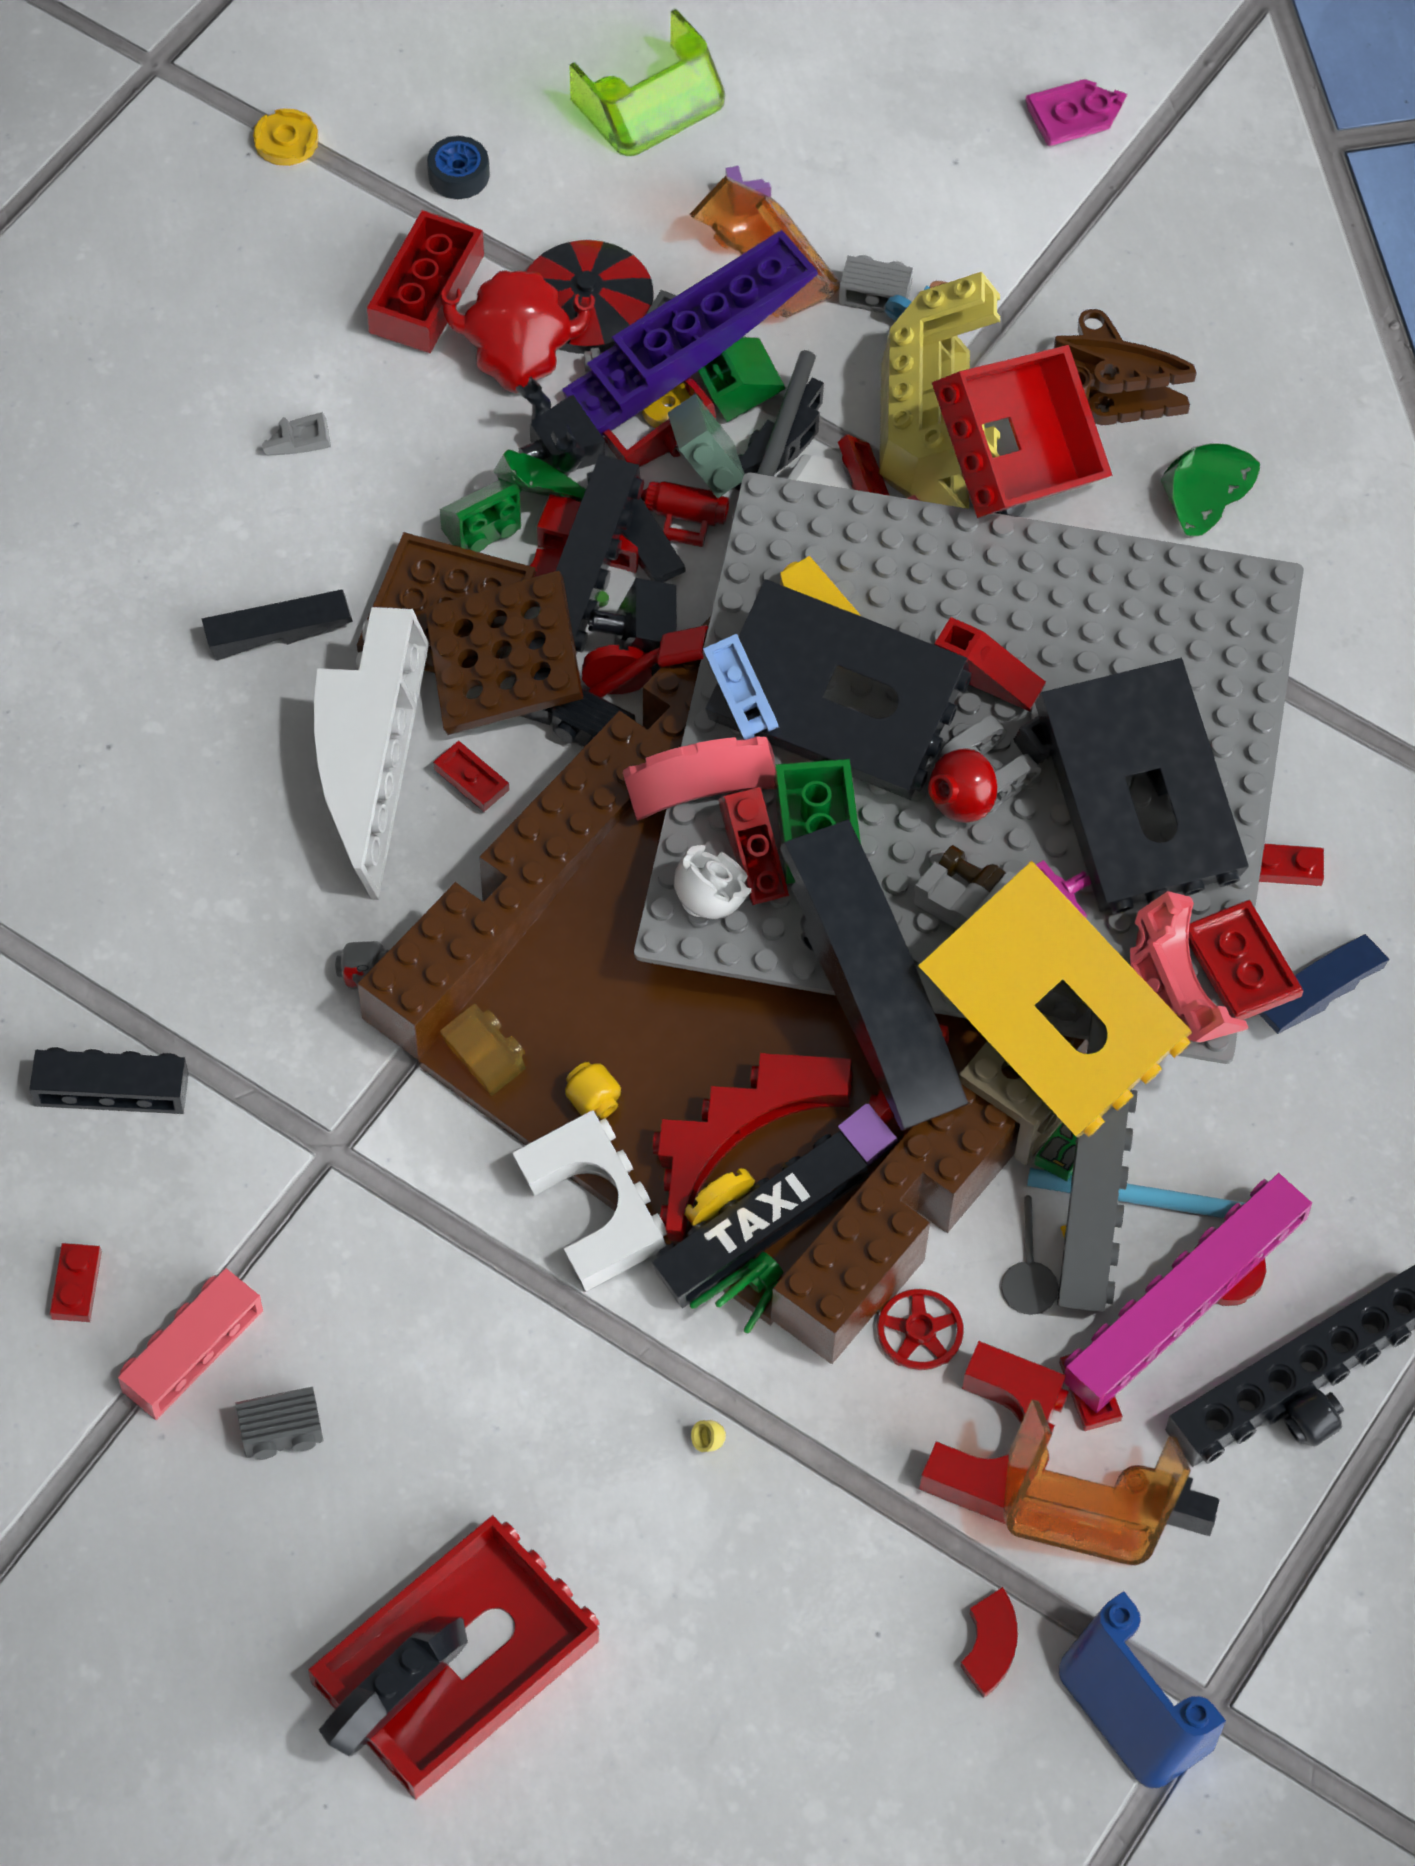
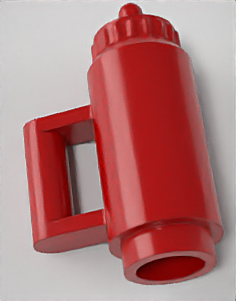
M652 481L641 494V498L649 511L666 517L663 532L669 541L703 548L708 525H724L727 519L730 498L724 496L717 498L711 490L666 481L660 483ZM673 518L702 524L700 533L671 527Z

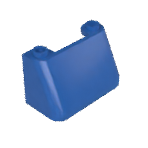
M1123 1591L1102 1607L1063 1655L1059 1666V1677L1135 1778L1143 1786L1161 1788L1214 1751L1226 1720L1213 1703L1201 1696H1190L1175 1706L1172 1704L1125 1643L1138 1631L1141 1617L1136 1605Z

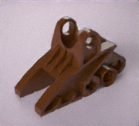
M1098 309L1083 311L1078 318L1079 335L1055 337L1054 348L1065 345L1070 347L1087 400L1088 397L1091 398L1089 406L1095 424L1112 425L1117 424V421L1119 423L1140 421V418L1147 420L1162 418L1163 415L1169 417L1188 414L1190 407L1188 396L1167 386H1169V383L1177 385L1195 382L1196 369L1194 364L1176 355L1146 345L1123 341L1117 329L1103 311ZM1087 319H1097L1102 323V326L1098 329H1091L1085 326L1084 322ZM1105 405V409L1109 408V411L1101 412V408L1098 409V406Z

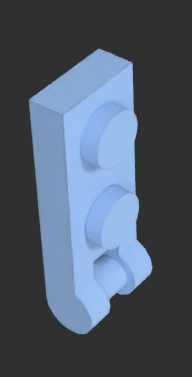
M732 635L703 648L743 739L754 738V734L765 729L772 731L778 728L776 718L738 635ZM758 707L761 715L748 721L744 712Z

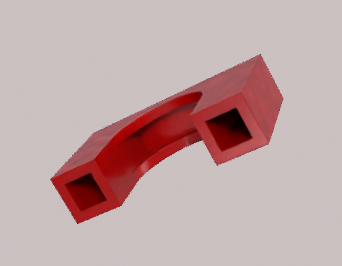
M978 1341L965 1371L962 1389L999 1403L1009 1409L1021 1425L1023 1439L1012 1452L993 1459L978 1458L936 1441L921 1475L919 1490L1007 1525L1012 1512L1019 1515L1027 1496V1492L1022 1491V1487L1026 1478L1030 1480L1035 1478L1041 1462V1458L1036 1456L1040 1444L1047 1447L1055 1428V1424L1050 1423L1054 1411L1061 1413L1069 1393V1391L1063 1389L1066 1375Z

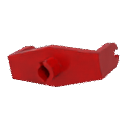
M691 377L684 381L686 384L685 388L690 397L696 393L710 413L716 418L714 404ZM670 419L664 421L628 450L610 429L602 432L607 446L619 460L637 464L639 467L670 452L672 457L680 456L676 449L678 445Z

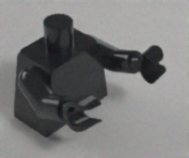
M532 376L528 378L529 381L525 387L521 385L516 387V391L532 405L531 423L529 424L531 443L519 448L520 454L525 453L536 457L563 474L594 465L599 454L605 455L604 438L574 395L567 397L551 408L550 399L542 391V386Z

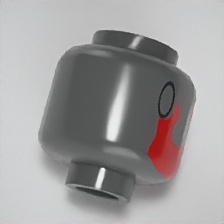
M378 941L347 943L342 951V955H337L336 974L338 977L343 978L348 988L358 989L357 983L389 950H385Z

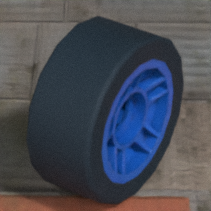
M451 136L438 141L429 151L427 157L429 183L437 193L446 198L466 199L479 194L487 186L490 177L489 157L487 150L480 142L471 137Z

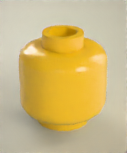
M585 1062L569 1073L566 1078L568 1084L565 1088V1095L581 1115L593 1110L596 1116L604 1119L618 1108L617 1100L621 1095V1087L602 1064Z

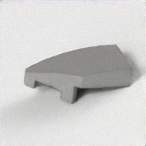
M323 412L290 422L283 417L278 423L280 428L270 441L265 440L262 444L265 454H295L331 447L327 419Z

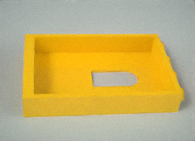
M1032 860L918 965L1078 1138L1083 1133L1087 1137L1094 1134L1105 1123L1102 1116L1112 1106L1116 1111L1121 1109L1134 1096L1130 1090L1139 1081H1142L1145 1085L1161 1072L1162 1068L1159 1066V1063L1169 1054L1176 1058L1191 1044L1187 1037L1192 1034V1031ZM1062 980L1073 989L1107 1028V1041L1104 1047L1096 1053L1083 1054L1075 1050L1034 1006Z

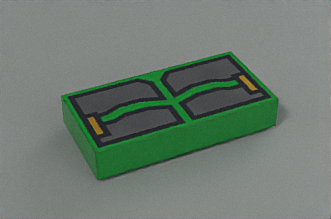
M1063 1122L1038 1152L1034 1165L1068 1181L1073 1171L1076 1136Z

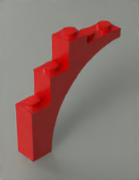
M760 1053L759 1066H752L751 1088L757 1089L711 1086L710 1099L704 1098L702 1106V1121L708 1122L662 1119L661 1132L655 1131L653 1154H658L662 1167L672 1168L665 1170L664 1191L669 1192L668 1205H662L660 1218L666 1227L665 1230L669 1241L681 1242L685 1239L689 1221L685 1216L687 1205L691 1204L693 1207L695 1198L698 1196L697 1194L712 1170L740 1141L763 1126L791 1114L827 1107H850L853 1078L851 1059Z

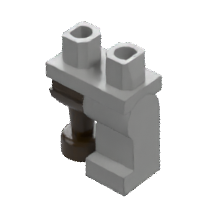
M951 845L943 854L939 864L934 862L915 885L914 905L958 929L1016 874L1009 870L1005 872L999 868V865L995 864L986 865L983 868L977 867L965 861V852ZM957 873L969 884L965 887V885L953 879L952 876Z

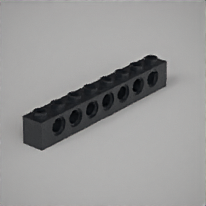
M1415 1265L1171 1414L1165 1431L1190 1465L1194 1467L1202 1461L1206 1464L1215 1461L1225 1452L1224 1448L1234 1441L1237 1444H1241L1251 1438L1257 1431L1255 1428L1266 1421L1271 1425L1283 1418L1287 1412V1405L1312 1388L1320 1389L1328 1383L1332 1386L1337 1385L1350 1374V1369L1358 1364H1361L1363 1367L1367 1366L1381 1355V1350L1390 1344L1393 1347H1397L1408 1340L1412 1335L1411 1331L1415 1329ZM1393 1306H1404L1410 1313H1399ZM1371 1324L1375 1326L1379 1330V1332L1370 1333L1364 1329L1363 1325ZM1332 1344H1343L1348 1349V1352H1339L1333 1348ZM1300 1363H1312L1316 1366L1317 1371H1307ZM1273 1381L1280 1382L1287 1390L1277 1391L1269 1383ZM1248 1401L1254 1405L1255 1409L1245 1410L1239 1406L1238 1402ZM1216 1420L1223 1425L1224 1429L1214 1430L1207 1425L1206 1421Z

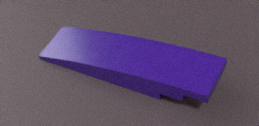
M780 230L612 336L615 345L587 362L590 372L564 387L562 392L565 398L574 395L599 433L604 436L602 432L607 429L612 431L723 353L818 275V272L784 231Z

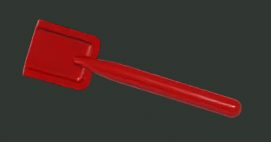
M705 625L664 634L659 648L644 654L587 691L603 698L656 663L660 667L703 659L702 647L705 633L708 632V626Z

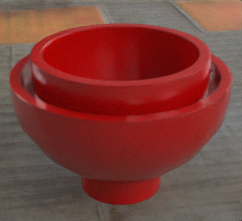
M969 748L956 749L943 755L937 761L930 776L928 791L934 805L946 818L955 822L971 823L984 818L993 808L997 796V779L992 765L981 753Z

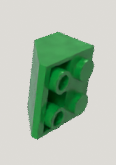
M742 337L698 370L713 401L727 422L786 389L763 343L757 337Z
M497 480L441 508V530L452 545L476 552H481L487 545L501 538L512 536L517 530L521 529L520 488L516 483Z

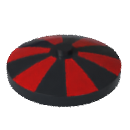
M577 240L560 244L541 254L526 271L527 273H540L547 283L557 289L558 305L568 314L570 320L578 315L573 308L575 296L579 295L578 303L582 307L589 306L590 294L594 296L595 302L591 309L590 322L582 335L569 340L559 348L570 353L584 354V351H591V348H599L600 353H603L615 345L612 336L644 317L654 302L653 283L649 272L642 262L629 251L603 241Z

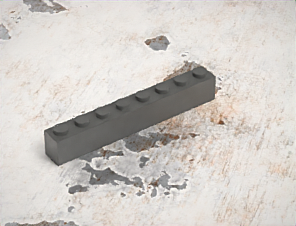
M1092 1010L1086 1054H1093L1101 1050L1108 1036L1105 1024ZM1130 1090L1134 1096L1121 1109L1116 1111L1112 1106L1102 1116L1105 1123L1094 1134L1087 1137L1083 1133L1079 1138L1076 1137L1057 1299L1059 1307L1105 1312L1106 1304H1113L1115 1282L1109 1281L1110 1265L1117 1266L1120 1243H1113L1115 1227L1122 1228L1124 1205L1118 1204L1119 1189L1126 1190L1129 1167L1122 1166L1123 1152L1131 1151L1133 1128L1126 1127L1128 1112L1135 1113L1137 1090Z

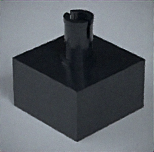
M636 578L616 613L598 611L597 609L591 610L588 630L591 632L613 634L614 645H619V650H628V646H632L648 653L659 648L664 634L677 631L676 585ZM658 663L652 666V676L661 668Z

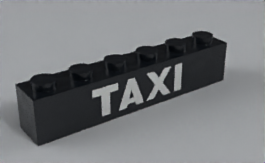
M841 1130L833 1136L827 1134L814 1143L812 1146L813 1150L803 1157L795 1156L782 1166V1171L771 1179L768 1177L761 1179L750 1189L751 1193L740 1201L734 1199L720 1209V1215L708 1223L706 1221L698 1223L688 1232V1237L677 1245L671 1243L657 1253V1259L652 1262L655 1272L681 1308L687 1306L701 1296V1294L744 1266L751 1258L754 1259L761 1252H764L869 1178L867 1164Z

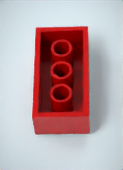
M421 210L367 306L369 333L431 354L447 324L443 305L440 301L442 289L445 287V297L451 301L457 299V288L461 290L463 295L484 257L483 230Z

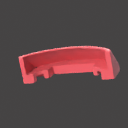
M757 736L747 740H736V737L716 739L674 748L645 758L646 763L629 766L623 770L636 819L641 820L664 809L704 797L745 791L761 787V789H774L776 764L773 749L767 737Z
M1167 891L1138 911L1135 924L1138 926L1136 946L1130 948L1131 967L1192 1031V1034L1187 1037L1189 1040L1201 1043L1247 1030L1249 1027L1245 1020L1231 1017L1226 1007L1216 1006L1202 989L1193 969L1189 950V924L1194 902L1189 896Z

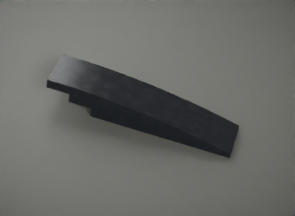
M849 819L784 842L780 850L796 881L791 886V889L807 919V922L802 927L901 1131L966 1106L968 1101L923 983L882 888Z

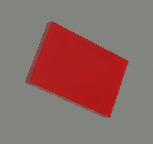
M1250 899L1189 924V946L1231 1017L1245 1020L1302 997L1303 989Z

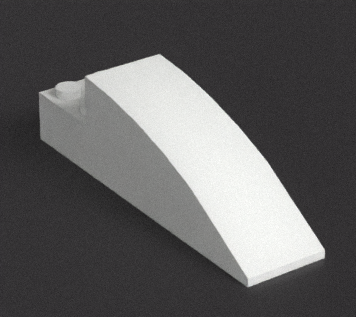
M371 607L369 621L366 620L363 624L364 646L363 651L357 654L356 670L317 668L314 694V736L318 769L326 803L357 875L371 899L379 900L429 642L413 609Z

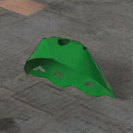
M1218 443L1193 447L1173 461L1164 472L1161 483L1185 534L1188 536L1204 535L1221 519L1225 506L1240 500L1252 489L1258 478L1260 462L1246 451L1228 444ZM1250 467V468H1251L1250 471H1248V472L1246 473V474H1247L1246 479L1243 480V475H1242L1241 470H1244V469H1247V468ZM1229 485L1239 486V488L1233 489L1232 493H1228ZM1212 510V512L1207 515V519L1204 520L1202 512ZM1186 522L1195 528L1189 527L1186 529Z
M509 449L504 452L493 471L497 475L498 480L516 483L520 488V493L526 491L550 496L551 494L559 497H570L577 502H581L586 491L584 487L548 463L528 454H520Z

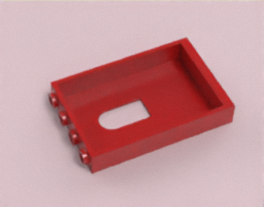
M1069 345L962 370L931 382L977 518L1080 488L1113 476ZM1008 418L1019 451L993 458L982 424Z
M494 1515L489 1517L308 1669L313 1686L336 1709L361 1682L414 1632L431 1619L438 1616L463 1617L466 1628L484 1612L492 1609L503 1610L513 1618L515 1631L512 1638L465 1679L462 1680L447 1665L366 1743L415 1800L599 1642V1628L597 1626L600 1623L594 1613L586 1606L580 1608L571 1599L573 1593L567 1584L560 1578L553 1580L545 1571L547 1566L539 1554L533 1549L527 1552L518 1542L520 1536L516 1530L506 1521L501 1524Z

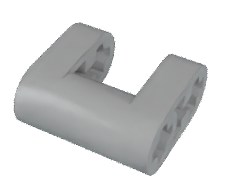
M988 716L951 739L941 750L940 756L942 757L953 750L962 748L976 750L984 756V754L995 748L1004 739L1007 733L1006 729L994 716ZM1028 754L1019 756L999 770H996L992 765L997 779V796L993 808L1027 788L1040 775L1041 768Z

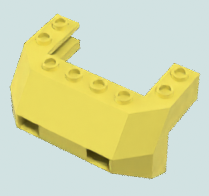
M982 271L920 291L889 330L881 362L879 474L890 486L906 498L915 495L920 501L969 509V492L931 382L956 372L970 369V351L957 335L1000 322V315L997 313V301L1000 300V294ZM982 424L992 457L1000 456L997 453V440L1000 439V432L995 426L985 428V424Z

